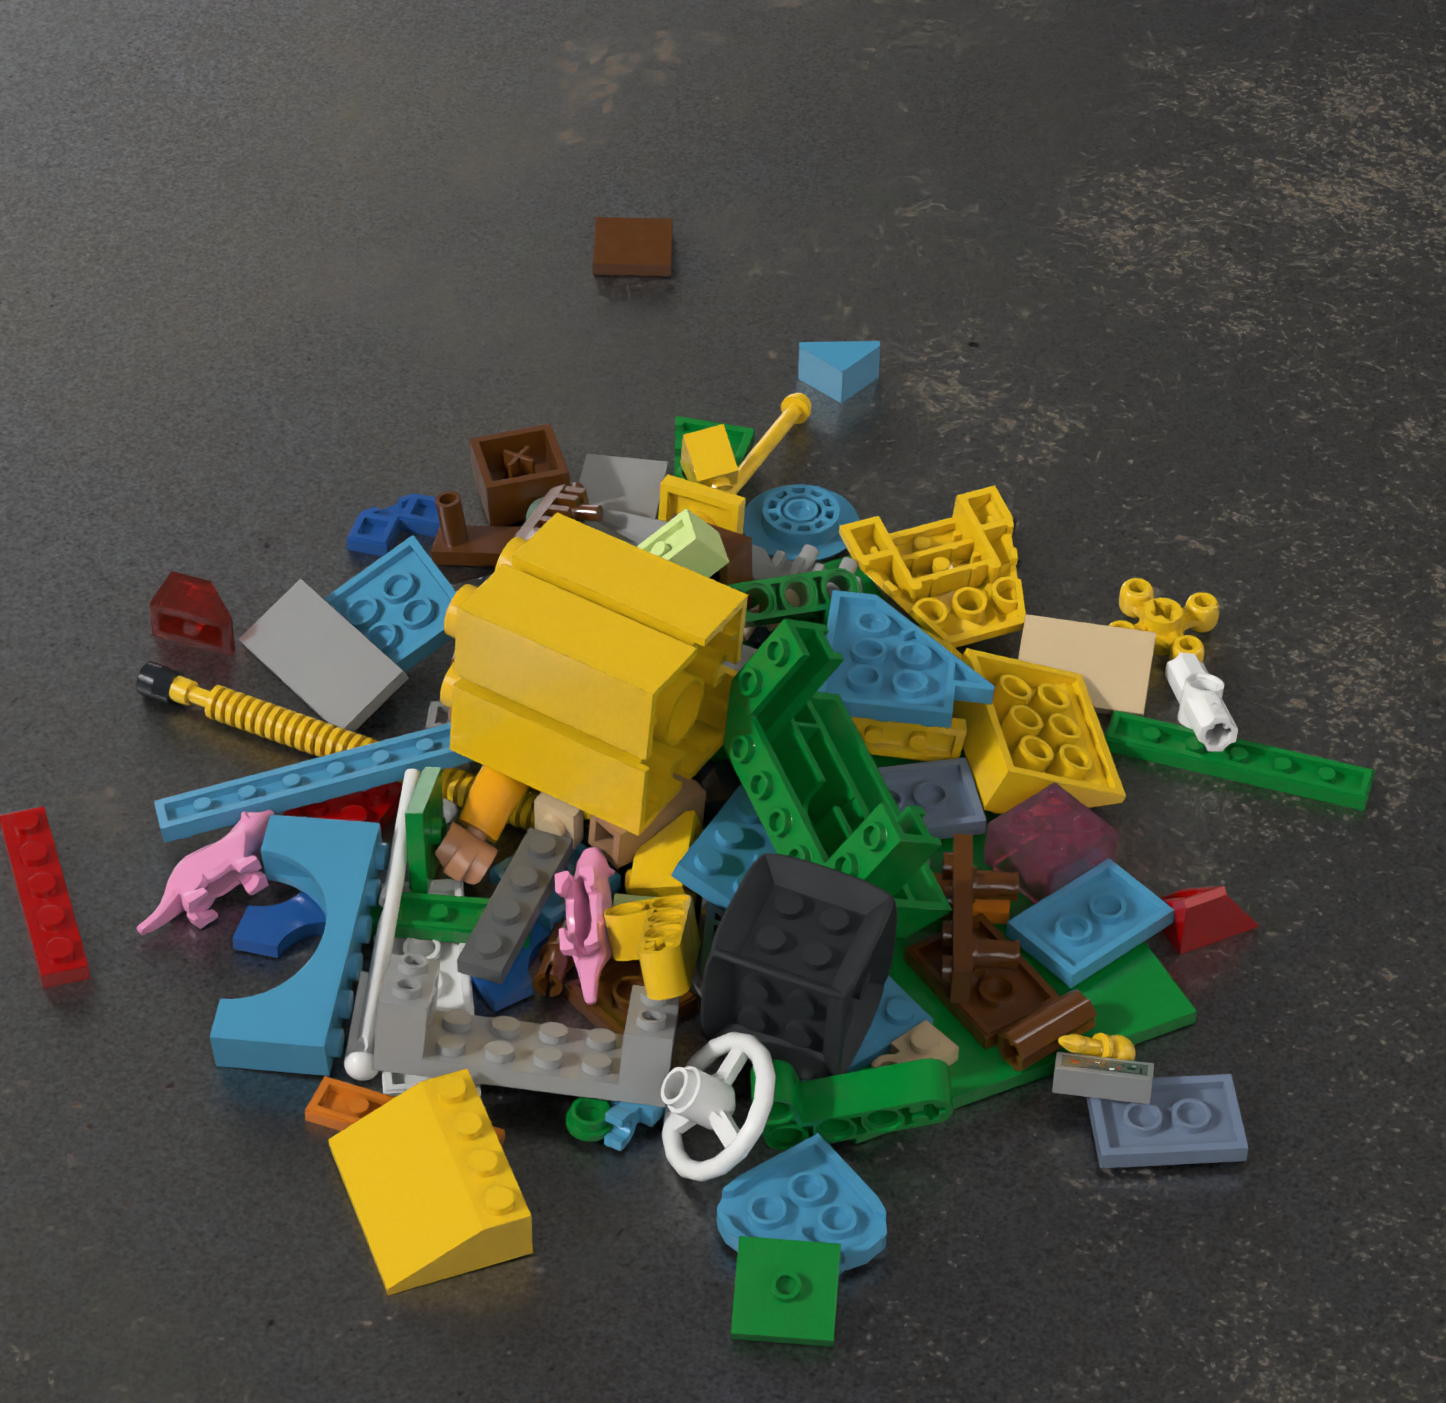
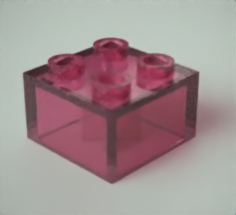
M1054 782L988 823L984 863L996 872H1019V891L1036 904L1108 858L1116 863L1119 832Z

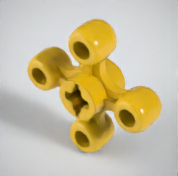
M1132 578L1125 581L1120 589L1119 607L1123 614L1131 618H1139V622L1133 625L1130 622L1118 620L1110 623L1108 626L1155 632L1154 655H1169V661H1172L1179 653L1195 654L1198 661L1203 663L1204 645L1202 641L1195 636L1184 635L1183 632L1189 628L1192 631L1204 633L1209 632L1216 626L1219 617V602L1216 597L1205 592L1194 593L1188 598L1186 605L1181 607L1180 604L1172 599L1154 598L1153 587L1144 579Z

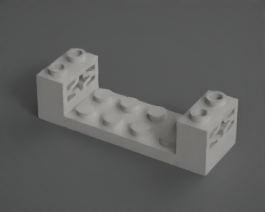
M416 953L392 954L378 1001L373 1070L435 1078L468 1068L473 1082L479 1084L659 1107L666 1106V1103L661 1098V1087L665 1077L672 1068L680 996L666 1000H651L647 997L645 986L633 985L624 1034H617L605 1028H595L592 1030L570 1028L557 1022H546L543 1024L523 1022L510 1016H498L495 1018L476 1016L462 1010L437 1011L440 960L427 959L425 956Z

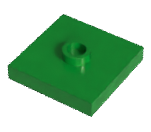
M425 767L422 770L405 812L409 890L413 893L428 894L440 863L435 855V851L446 834L441 767Z
M739 1236L731 1339L834 1347L841 1244Z

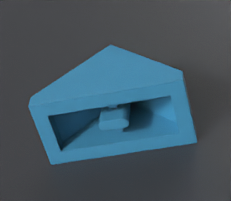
M880 341L799 342L798 379L839 403H843L879 378Z

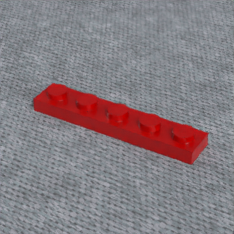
M42 806L0 815V827L43 989L90 979L88 962L45 807Z

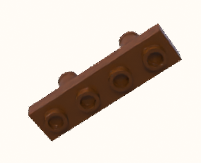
M954 833L952 852H943L942 880H951V886L943 885V893L953 911L948 913L950 914V920L943 919L941 948H950V954L942 955L941 983H950V1003L969 1004L972 972H975V968L1013 969V971H1018L1020 940L977 938V934H973V903H975V899L1017 902L1019 872L977 870V866H973V834Z

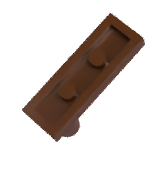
M455 491L442 492L435 498L440 527L430 551L432 561L435 565L496 567L503 549L514 538L521 527L466 525L460 495Z

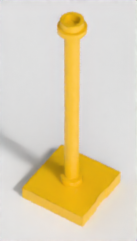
M794 393L788 395L782 401V414L738 466L737 484L731 485L732 488L729 491L725 492L667 474L660 485L658 520L668 522L675 513L679 514L687 508L708 524L743 534L746 498L737 494L794 424L804 423L809 418L812 408L810 399L802 393Z

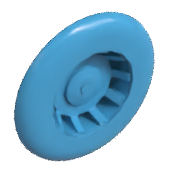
M794 484L772 488L756 496L745 508L743 530L746 536L752 537V545L765 548L770 557H774L776 551L780 550L786 553L787 560L795 561L803 546L808 544L818 549L819 555L815 561L818 562L834 557L847 549L839 534L840 525L859 521L854 507L841 495L818 486Z

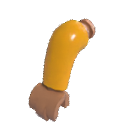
M482 765L471 786L458 819L466 828L453 821L435 851V855L444 867L443 872L458 882L463 880L472 885L481 881L498 852V849L485 842V840L491 843L498 841L509 818L530 789V786Z

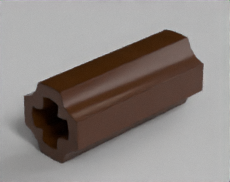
M1071 990L998 1034L999 1042L997 1048L1003 1061L1010 1064L1015 1071H1022L1061 1048L1062 1046L1058 1042L1059 1037L1070 1034L1082 1035L1096 1027L1095 1017L1097 1013L1091 1000L1083 996L1079 990Z

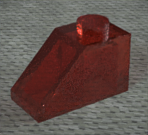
M171 571L149 603L152 636L232 656L235 652L233 620L212 582Z

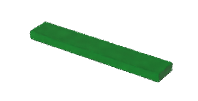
M1115 710L1104 735L1111 753L1365 811L1375 774L1373 769L1238 738L1236 742L1226 746L1223 752L1207 751L1204 743L1197 739L1193 729Z

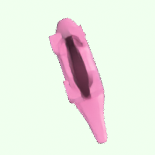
M270 809L263 812L244 811L241 813L239 822L226 836L185 856L171 873L162 900L156 910L138 925V933L145 935L153 932L184 911H187L189 921L199 929H202L218 918V913L215 910H208L215 898L223 896L239 884H242L246 892L252 896L269 885L267 878L263 872L259 871L262 866L258 857L270 815H275V813Z
M590 847L583 850L577 862L574 876L569 871L555 874V891L559 896L564 897L566 902L568 929L567 931L565 928L559 929L560 950L563 955H572L578 971L583 997L588 1005H593L597 1002L601 971L612 956L603 912L612 907L609 877L614 875L615 870L609 867L605 855L598 847Z

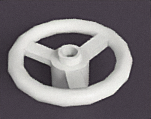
M730 1032L714 1038L697 1051L684 1068L676 1067L665 1077L661 1087V1098L667 1104L664 1112L662 1140L667 1161L681 1177L704 1182L727 1174L748 1155L762 1134L773 1105L776 1075L769 1050L756 1036ZM728 1054L717 1073L712 1075L705 1073V1070L721 1056ZM749 1058L753 1063L756 1076L754 1099L747 1119L742 1128L739 1129L732 1118L736 1103L735 1092L731 1085ZM696 1124L710 1130L714 1129L725 1147L716 1157L703 1162L692 1160L684 1150L681 1134Z

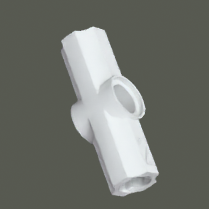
M1179 653L1174 660L1167 662L1165 677L1180 704L1177 716L1178 721L1185 727L1193 729L1197 739L1204 743L1207 751L1223 752L1226 746L1236 742L1238 727L1222 699L1225 687L1224 682L1220 678L1209 674L1204 664L1198 661L1195 654Z

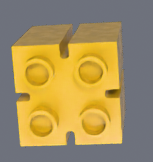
M556 513L529 540L521 537L511 539L499 556L495 572L479 587L471 584L462 586L456 592L447 608L444 619V631L446 635L456 639L454 662L445 675L440 691L441 704L452 709L449 749L640 836L682 789L683 782L674 779L673 772L689 780L692 779L723 745L731 680L738 671L722 664L728 661L736 665L741 660L748 595L560 513Z

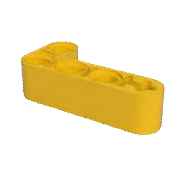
M675 894L627 902L612 906L603 912L613 959L616 961L639 959L648 999L666 1000L681 996L689 991L701 944L690 895Z

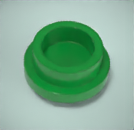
M578 1098L573 1102L566 1114V1127L569 1133L582 1141L604 1139L605 1135L613 1128V1124L605 1121V1115L611 1107L604 1099Z

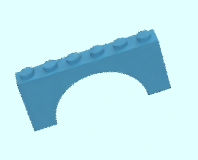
M270 815L261 847L267 880L291 885L310 896L326 916L325 930L320 944L311 959L286 982L254 996L220 999L210 1034L215 1064L218 1067L330 1076L334 1057H341L343 1053L344 1030L342 1024L344 1019H350L352 1016L354 994L351 987L353 981H359L360 972L363 970V955L360 951L362 943L368 944L371 939L372 917L369 914L371 906L378 907L381 881L378 878L380 870L386 871L388 868L390 845L382 840L380 823Z

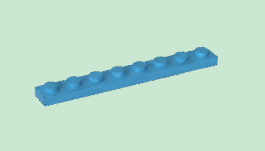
M451 723L155 800L154 803L165 843L189 838L193 835L222 827L234 826L239 822L241 813L244 811L263 812L270 809L276 815L286 810L313 803H322L328 799L358 791H367L373 787L404 780V774L407 769H417L422 772L425 767L454 768L474 760L449 749Z

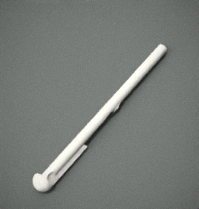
M407 769L404 774L385 886L381 890L379 905L383 907L377 926L369 972L361 971L344 1058L346 1072L350 1077L359 1081L370 1080L379 1072L378 1070H373L378 1001L390 964L408 862L405 812L421 775V771L417 769Z

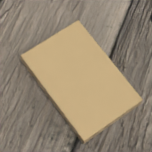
M1026 614L1018 660L1082 674L1096 713L1112 715L1115 710L1144 717L1156 633Z

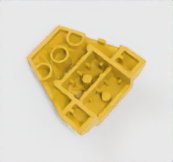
M995 485L957 495L951 518L890 534L879 516L840 525L839 534L852 559L858 563V567L922 628L955 648L1023 630L1026 611L1021 579H1018L1016 568L1018 562L1017 547L1013 546L1012 539L1014 529L1013 516Z

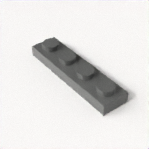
M529 827L457 958L459 973L503 984L555 887V874L563 872L573 853V839Z

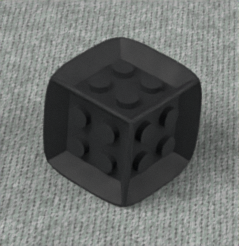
M762 854L749 868L728 905L715 933L711 952L706 961L701 998V1028L705 1039L709 1042L730 1032L754 1035L769 1050L772 1059L790 1063L798 1078L804 1081L845 1074L872 1024L882 998L884 984L891 969L897 929V905L894 897L868 881L814 862L782 854Z

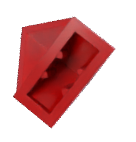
M1224 886L1182 889L1159 897L1174 909L1173 923L1161 931L1180 955L1260 927L1227 895Z

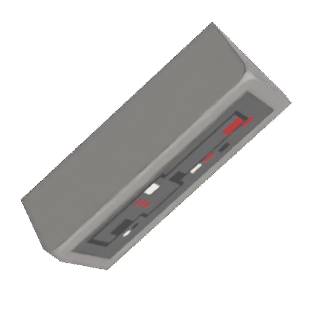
M1057 1052L1052 1093L1150 1105L1154 1063Z

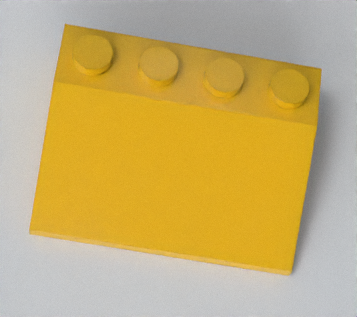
M969 648L966 649L960 660L994 685L992 704L954 700L952 712L953 718L966 719L967 733L963 749L983 810L991 811L995 814L1027 818L1118 804L1124 801L1126 794L1082 674Z
M468 1068L420 1081L328 1139L331 1153L388 1296L533 1253L531 1213Z

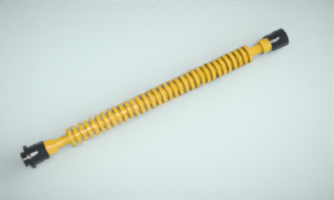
M153 661L146 662L137 677L136 689L141 695L168 704L170 701H174L185 706H189L192 703L205 708V715L209 719L217 720V722L236 727L237 729L256 734L257 736L276 741L317 757L379 742L365 735L357 734L342 727H336V725L316 720V718L302 713H296V711L282 706H276V704L237 692L222 685H216L211 691L198 687L196 681L186 678L183 672ZM456 767L441 769L443 798L463 808L477 775L459 770ZM526 793L515 808L507 824L521 827V829L528 831L529 827L535 829L534 800L538 796ZM584 817V839L581 843L590 848L592 847L588 843L590 819Z

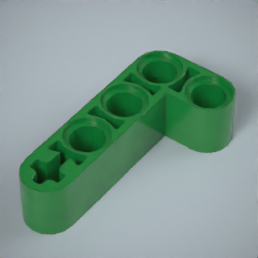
M844 568L726 585L754 597L759 604L758 614H754L746 609L744 628L781 623L784 618L792 620L813 618L814 623L827 626L831 597L827 592L828 582L837 585L840 591L861 593L857 578L852 572ZM786 589H792L799 595L800 607H794L787 601L785 596Z
M927 1058L800 1082L790 1063L772 1059L776 1075L774 1099L762 1136L769 1147L775 1150L786 1151L817 1133L830 1144L943 1122L953 1114L949 1066L942 1060ZM752 1067V1069L750 1070L751 1096L753 1102L756 1076L754 1068Z

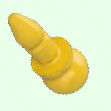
M1097 1033L1090 1038L1078 1034L1061 1036L1058 1039L1059 1044L1070 1053L1135 1061V1047L1128 1038L1122 1035L1109 1036L1104 1033Z

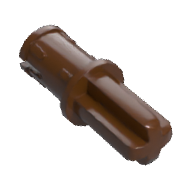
M562 918L561 923L554 924L548 942L544 943L539 951L540 965L532 984L536 992L542 996L546 995L550 983H553L550 997L559 995L562 991L567 971L571 970L575 965L572 955H563L560 950L559 929L565 928L566 931L568 930L566 918Z

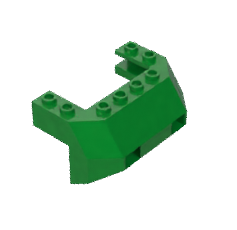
M784 618L731 680L723 747L777 854L814 862L863 879L882 888L894 897L897 905L895 938H907L953 911L927 862L942 843L939 837L931 836L922 819L926 815L923 807L908 805L901 813L840 695L817 691L844 661L841 653L834 652L826 638L829 632L825 624Z

